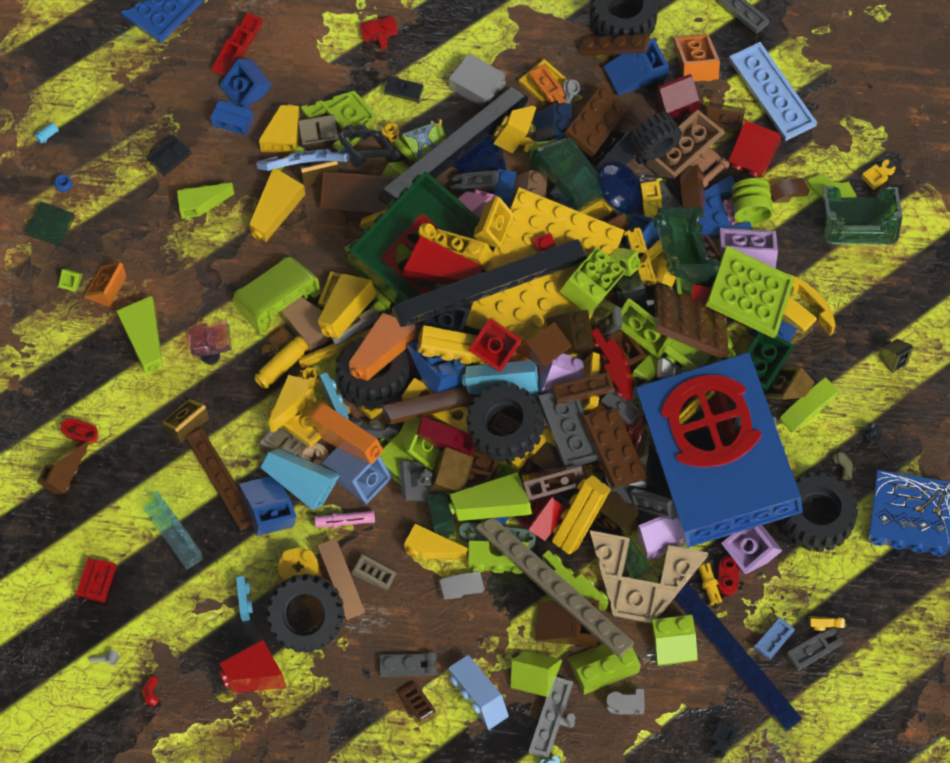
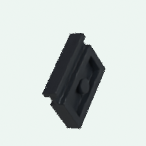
M172 135L148 154L146 159L163 176H166L191 155V150Z

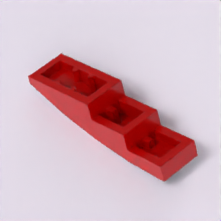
M247 12L241 25H237L230 40H226L211 71L226 77L236 61L243 58L264 20Z

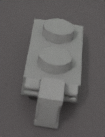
M372 307L366 312L360 313L339 339L332 337L331 339L336 345L343 343L353 334L359 333L368 325L376 323L380 315Z

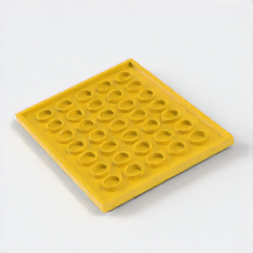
M519 187L510 209L514 216L501 248L495 247L494 254L486 271L536 254V249L532 243L533 239L551 233L556 246L579 239L588 256L596 247L609 256L618 248L625 230ZM583 262L474 301L465 325L481 331L489 318H493L524 339L519 346L521 347L547 328V318L566 312L581 311L578 306L560 293V290Z

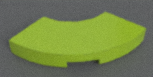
M824 173L807 180L811 190L822 198L826 197L834 200V202H849L857 198L849 182H834L828 179Z

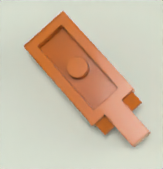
M544 64L528 72L529 78L550 103L554 102V104L566 102L563 98L565 96L563 88Z

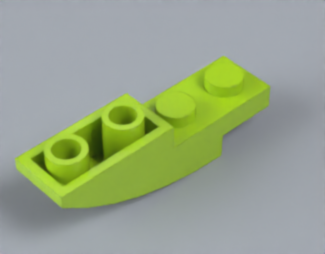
M549 550L543 554L542 561L585 599L599 600V610L605 611L608 609L607 596L594 587L595 585L589 577L585 578L581 573L575 578L573 571L570 568L566 569L561 564L562 561L558 555L552 554Z

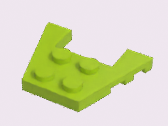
M355 91L334 96L333 99L323 102L321 100L317 101L314 105H304L301 107L302 113L308 119L318 118L324 113H327L329 116L334 115L335 122L342 131L347 125H352L355 130L362 124L369 128L376 120V114ZM356 137L354 140L346 139L354 147L361 137ZM339 140L333 143V149L336 152L340 151V149H345Z

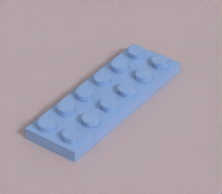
M761 42L729 56L730 63L785 141L816 127L817 121Z

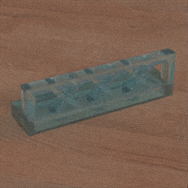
M157 491L153 494L155 500L143 507L144 511L187 570L203 560L201 551Z

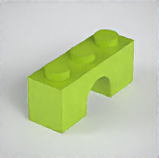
M469 541V570L480 573L484 572V570L493 571L494 573H503L504 571H512L516 574L524 573L505 555H493L489 550V541ZM522 542L529 548V542Z

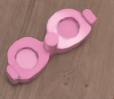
M724 200L723 206L731 226L737 224V221L734 219V214H732L733 204L728 202V200Z

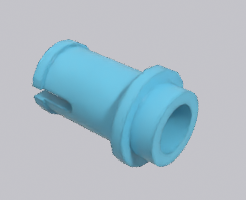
M51 122L42 130H37L34 136L40 144L46 143L47 139L59 130Z

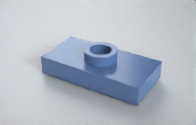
M778 617L754 645V649L770 660L795 629Z

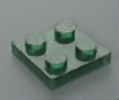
M41 202L29 222L25 234L59 247L75 219V214Z

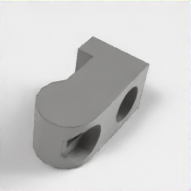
M636 689L635 695H622L619 692L610 693L606 701L607 710L612 714H644V689Z

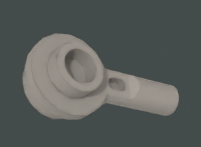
M567 79L563 83L565 103H571L573 97L580 90L579 83L576 80Z

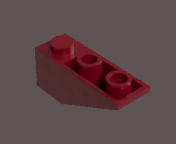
M426 417L420 418L416 435L441 451L447 447L473 456L475 445L469 434Z

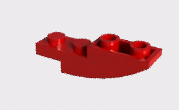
M596 328L591 333L594 337V345L598 349L601 348L604 352L602 357L608 363L604 368L609 372L612 383L616 384L617 388L615 391L621 398L625 397L630 402L633 400V380L625 353L616 340L612 338L608 341L604 334Z

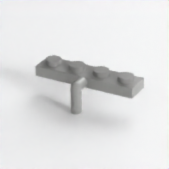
M559 677L555 678L549 697L546 698L529 754L549 759L559 726L574 727V714H568L567 718L562 717L573 686L572 681Z

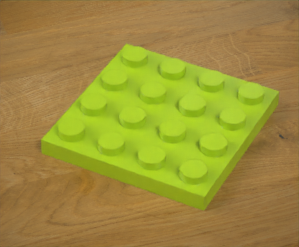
M726 246L705 306L775 338L778 334L795 278L732 247Z

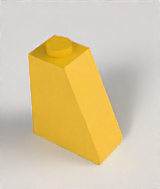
M289 104L279 107L259 140L261 152H294L295 148L298 147L299 106Z

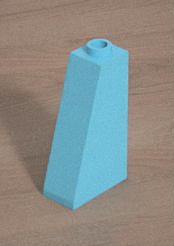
M531 360L508 362L501 372L489 364L466 366V372L462 375L463 386H467L468 394L481 395L480 392L482 390L488 391L492 385L501 387V383H507L508 387L515 384L519 386L520 390L525 388L528 390L529 395L532 394L535 397L537 403V398L541 395L537 366Z
M281 449L267 452L263 457L264 462L260 467L312 510L323 506L340 476L334 471Z

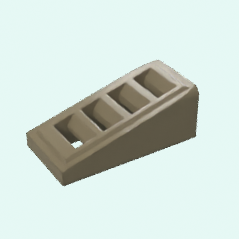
M363 554L351 572L353 576L385 590L389 589L397 574ZM363 564L367 565L364 571L360 570ZM370 567L374 569L371 575L368 574ZM377 571H380L381 574L378 579L375 578ZM387 574V575H389V576L387 577V579H386V581H385V583H384V582H382V579H383L384 575Z

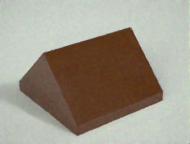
M554 322L517 349V353L545 367L570 349L571 343Z

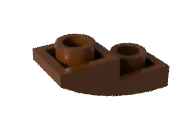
M803 178L790 179L770 186L773 203L789 202L792 197L808 196L810 192Z

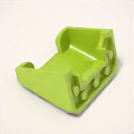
M285 257L251 283L237 289L234 292L233 303L259 335H262L268 330L266 327L269 320L273 322L274 315L300 297L306 299L308 295L313 299L320 295L319 280L293 257Z

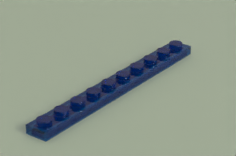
M662 574L658 576V581L660 583L662 579ZM687 582L675 596L674 600L687 615L693 616L694 624L787 733L802 721V717Z

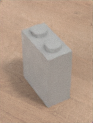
M470 53L449 78V89L483 108L491 104L495 100L496 94L502 91L506 85L505 73Z

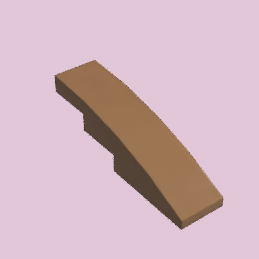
M336 538L317 545L330 582L334 588H337L340 598L343 599L345 619L348 620L365 613Z

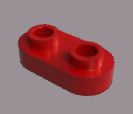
M73 418L66 419L61 424L62 434L68 439L77 442H89V445H91L99 438V432L96 426ZM71 428L75 429L73 432H69ZM88 434H92V437L87 438L86 436Z
M725 556L719 563L718 590L725 596H731L738 589L739 566L732 556ZM731 563L733 566L727 567L726 564ZM729 581L732 585L727 586L725 582Z

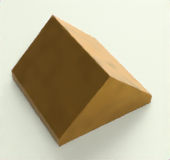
M316 161L298 164L304 186L322 182L323 171L339 173L337 161Z
M188 399L164 419L161 425L179 443H182L186 439L185 436L196 431L209 420V416L204 404Z
M446 447L440 453L429 491L456 493L465 490L474 458Z

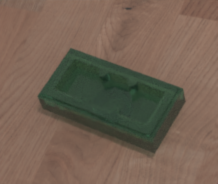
M628 536L630 542L625 566L633 579H638L649 571L651 567L633 539Z

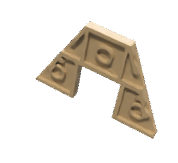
M590 530L613 616L652 624V620L659 618L708 557V552L668 545L661 584L622 577L630 538Z

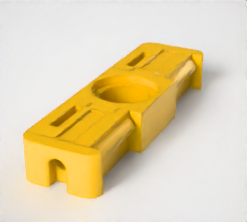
M635 228L633 232L630 230L626 231L624 235L627 237L630 249L637 250L638 254L644 253L646 255L645 260L640 262V268L637 270L644 287L655 284L657 282L641 229Z

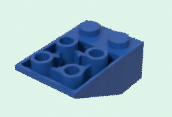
M654 38L650 39L646 53L622 54L604 66V70L618 96L666 79L669 69Z
M419 341L407 344V348L425 386L433 394L463 387L462 375L466 372L467 364H463L460 360L455 359L446 361L440 356L435 355L433 357L423 356L422 353L417 352Z
M269 476L239 484L256 536L294 527L296 514L291 500L283 486L273 477Z

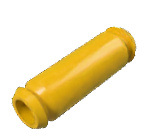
M294 337L295 340H291L259 370V374H255L254 379L262 388H269V385L278 380L304 355L305 351H308V345L302 337Z

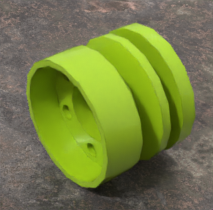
M748 178L732 186L734 219L737 222L745 223L750 221L751 225H756L768 221L773 216L770 184L766 180Z

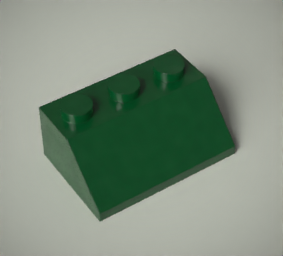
M759 332L746 353H750L763 391H767L793 352L795 345L778 336L772 338Z

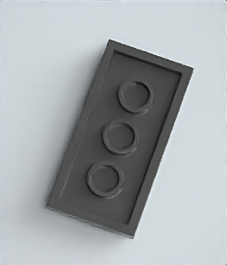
M553 392L539 395L537 400L562 466H577L599 460L581 421L585 413L580 400L557 405Z

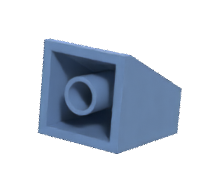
M336 448L322 462L324 468L340 475L336 482L365 505L392 479L380 456L371 465Z

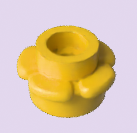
M386 123L383 126L384 128H382V134L388 140L389 137L395 139V134L400 132L398 125L395 123Z
M424 223L419 227V237L422 236L431 241L435 238L436 230L432 224Z

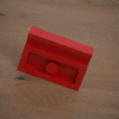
M88 557L76 595L105 603L117 567L116 563L98 559L94 560Z

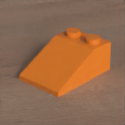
M709 34L674 37L673 40L681 77L691 74L694 82H709L719 79L720 60Z

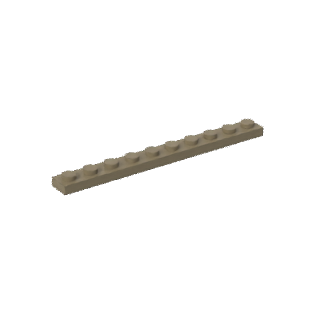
M495 518L484 519L476 527V530L619 659L634 645V642Z

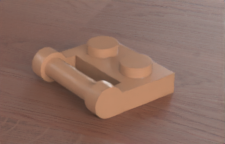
M710 147L687 166L690 167L698 164L702 173H704L714 163L717 164L703 177V188L708 186V182L717 174L730 166L725 158H721Z

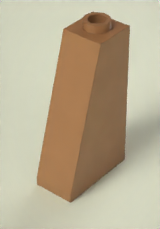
M300 297L279 312V315L294 334L305 340L309 353L331 340V337L323 335L318 324L322 311L304 298Z

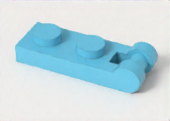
M327 373L321 374V387L331 409L349 420L348 408L342 405L343 399L341 394H337L335 391L337 388L334 379H330Z

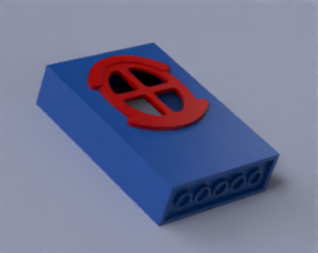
M740 353L727 360L721 359L714 364L701 365L694 370L682 371L678 375L663 377L659 381L643 383L636 387L646 424L671 499L674 501L687 548L803 513L801 495L750 353ZM707 391L721 392L731 398L737 407L734 410L713 415L705 393ZM691 396H698L705 417L701 420L681 425L679 423V416L682 406ZM740 417L741 429L738 437L731 445L723 446L716 424L730 418ZM701 427H708L715 444V449L713 451H703L694 447L685 439L684 433Z

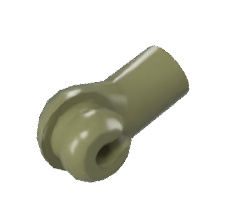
M843 452L834 454L833 462L836 464L840 463L843 467L842 478L845 480L852 479L853 464Z

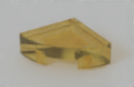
M620 54L596 55L595 60L608 64L619 57Z

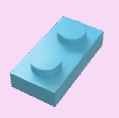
M244 576L236 577L240 616L242 621L250 620L249 613H253L252 601H248L247 597L248 594H251L250 583H246Z

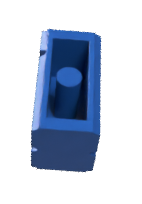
M218 101L211 115L212 126L247 136L254 121L253 111L247 106L239 107L230 101Z

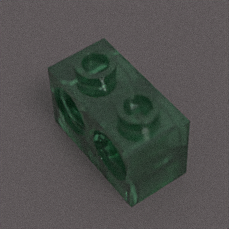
M447 492L427 495L434 533L445 538L454 537L455 528L448 505Z

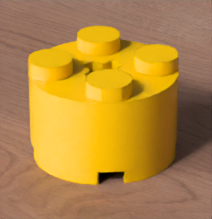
M304 548L286 550L279 560L278 571L281 582L295 575L310 574L320 576L318 561L310 550Z

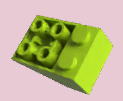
M596 247L568 279L560 293L581 310H588L590 316L627 270L600 248Z

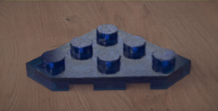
M496 137L484 139L452 165V167L463 173L498 172V169L507 170L502 148L493 144Z

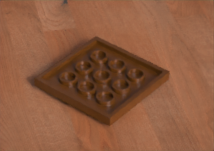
M657 285L654 290L655 332L726 360L729 355L726 315L705 306L706 304L702 301L696 302L685 294H678L668 287Z

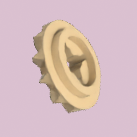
M316 443L311 448L306 445L303 446L298 453V457L311 462L309 457H312L316 452L318 460H314L313 463L323 467L322 462L329 454L323 445Z

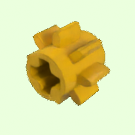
M307 366L304 371L300 370L302 377L299 378L310 380L311 388L314 391L316 386H321L320 375L322 373H318L317 367L310 368Z

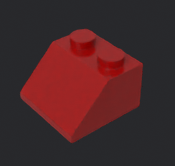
M489 318L468 351L501 372L524 339L495 319Z
M551 495L529 500L532 514L513 516L524 527L544 541L553 533L556 525L562 520L563 512L567 509Z

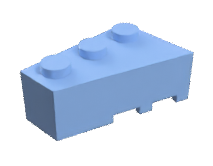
M469 655L448 668L451 674L449 680L452 685L460 689L462 697L470 703L472 709L480 717L488 730L509 717L501 693Z

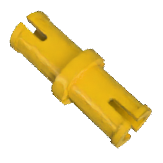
M706 563V566L705 564L700 565L698 570L703 580L702 587L706 589L710 605H714V602L715 604L721 603L722 599L717 587L718 581L714 578L710 563Z

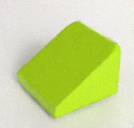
M62 269L58 287L76 292L83 273Z

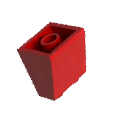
M745 120L729 159V163L732 165L731 168L742 171V169L747 170L749 175L759 178V176L764 177L782 140L780 134Z
M263 640L220 663L221 671H219L221 680L226 689L231 688L233 693L286 687L283 674Z

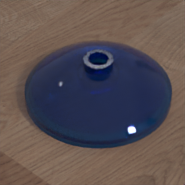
M612 162L606 165L600 173V187L607 202L623 214H634L642 208L640 186L642 182L638 175L630 167L619 162Z

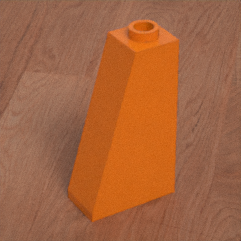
M382 313L349 361L350 374L355 378L368 381L407 348L408 343L416 341L418 338L417 326L411 324L400 327L395 317Z
M321 403L309 416L323 441L371 465L384 451L377 438L324 403Z

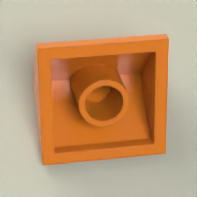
M119 262L100 266L84 297L110 308L127 278L123 264Z

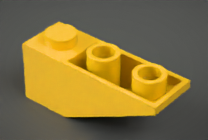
M440 229L436 230V236L432 239L433 242L483 266L482 269L486 270L494 254L485 242Z

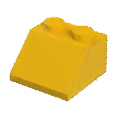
M530 106L512 110L509 116H505L501 122V127L497 126L494 132L496 138L493 144L513 153L528 134L536 107Z
M495 196L486 203L474 234L478 241L501 248L514 216L513 212L500 197Z

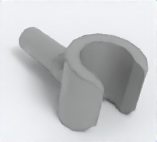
M109 650L107 657H90V662H106L110 665H115L120 655L116 651Z

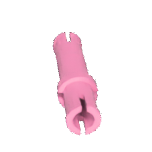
M374 510L315 516L316 528L332 526L338 528V526L375 523Z

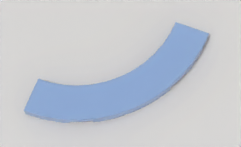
M330 149L291 153L282 159H278V156L264 159L256 164L257 169L269 171L279 167L306 162L350 161L351 156L345 149H340L338 152H331Z

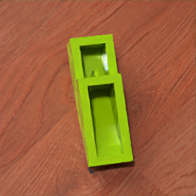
M825 377L810 389L806 397L796 401L780 417V421L793 433L819 414L823 407L837 398L838 390Z

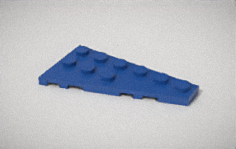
M147 0L143 3L135 4V7L128 11L126 9L121 11V16L159 43H162L205 0Z

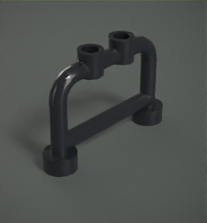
M365 124L360 125L356 130L352 125H347L338 135L340 143L351 156L350 162L354 168L361 167L366 162V158L389 157L391 163L403 162L405 160V156L399 150L396 151L382 133L377 130L368 129ZM356 137H361L365 140L369 137H375L386 150L355 151L346 138L354 140Z

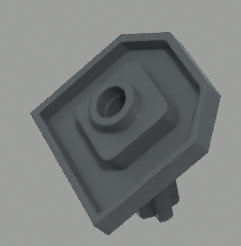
M400 462L403 501H431L437 494V492L429 491V487L432 485L431 480L434 469L430 471L420 462Z

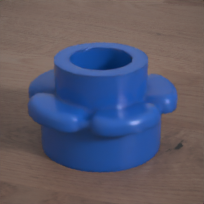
M59 175L54 185L60 192H67L68 189L72 188L73 183L67 175Z

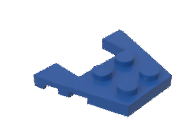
M732 175L705 190L704 217L690 221L695 235H709L710 238L719 239L720 228L753 230L750 221L731 226L720 197L732 194L731 189L735 184Z

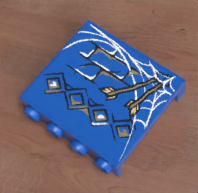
M877 470L874 479L875 489L867 542L876 546L888 545L894 549H911L917 553L929 552L935 556L946 555L950 546V482Z

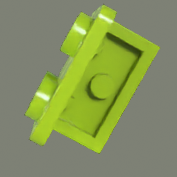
M674 340L671 346L668 345L664 350L667 353L666 358L674 364L677 361L683 365L681 369L684 371H691L701 365H705L712 356L677 340Z

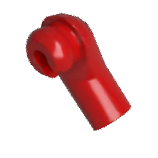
M153 676L148 678L142 689L144 702L151 706H155L159 701V698L155 696L153 691L159 680Z

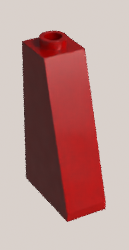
M420 236L402 274L453 284L481 274L483 266Z

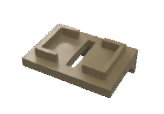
M334 115L299 120L302 146L339 140ZM318 122H319L320 132H321V138H322V139H319V140H318L317 129H316V123H318Z
M279 428L275 432L268 431L259 443V450L264 453L278 449L285 439H288L281 447V450L298 456L300 449L305 444L290 433Z

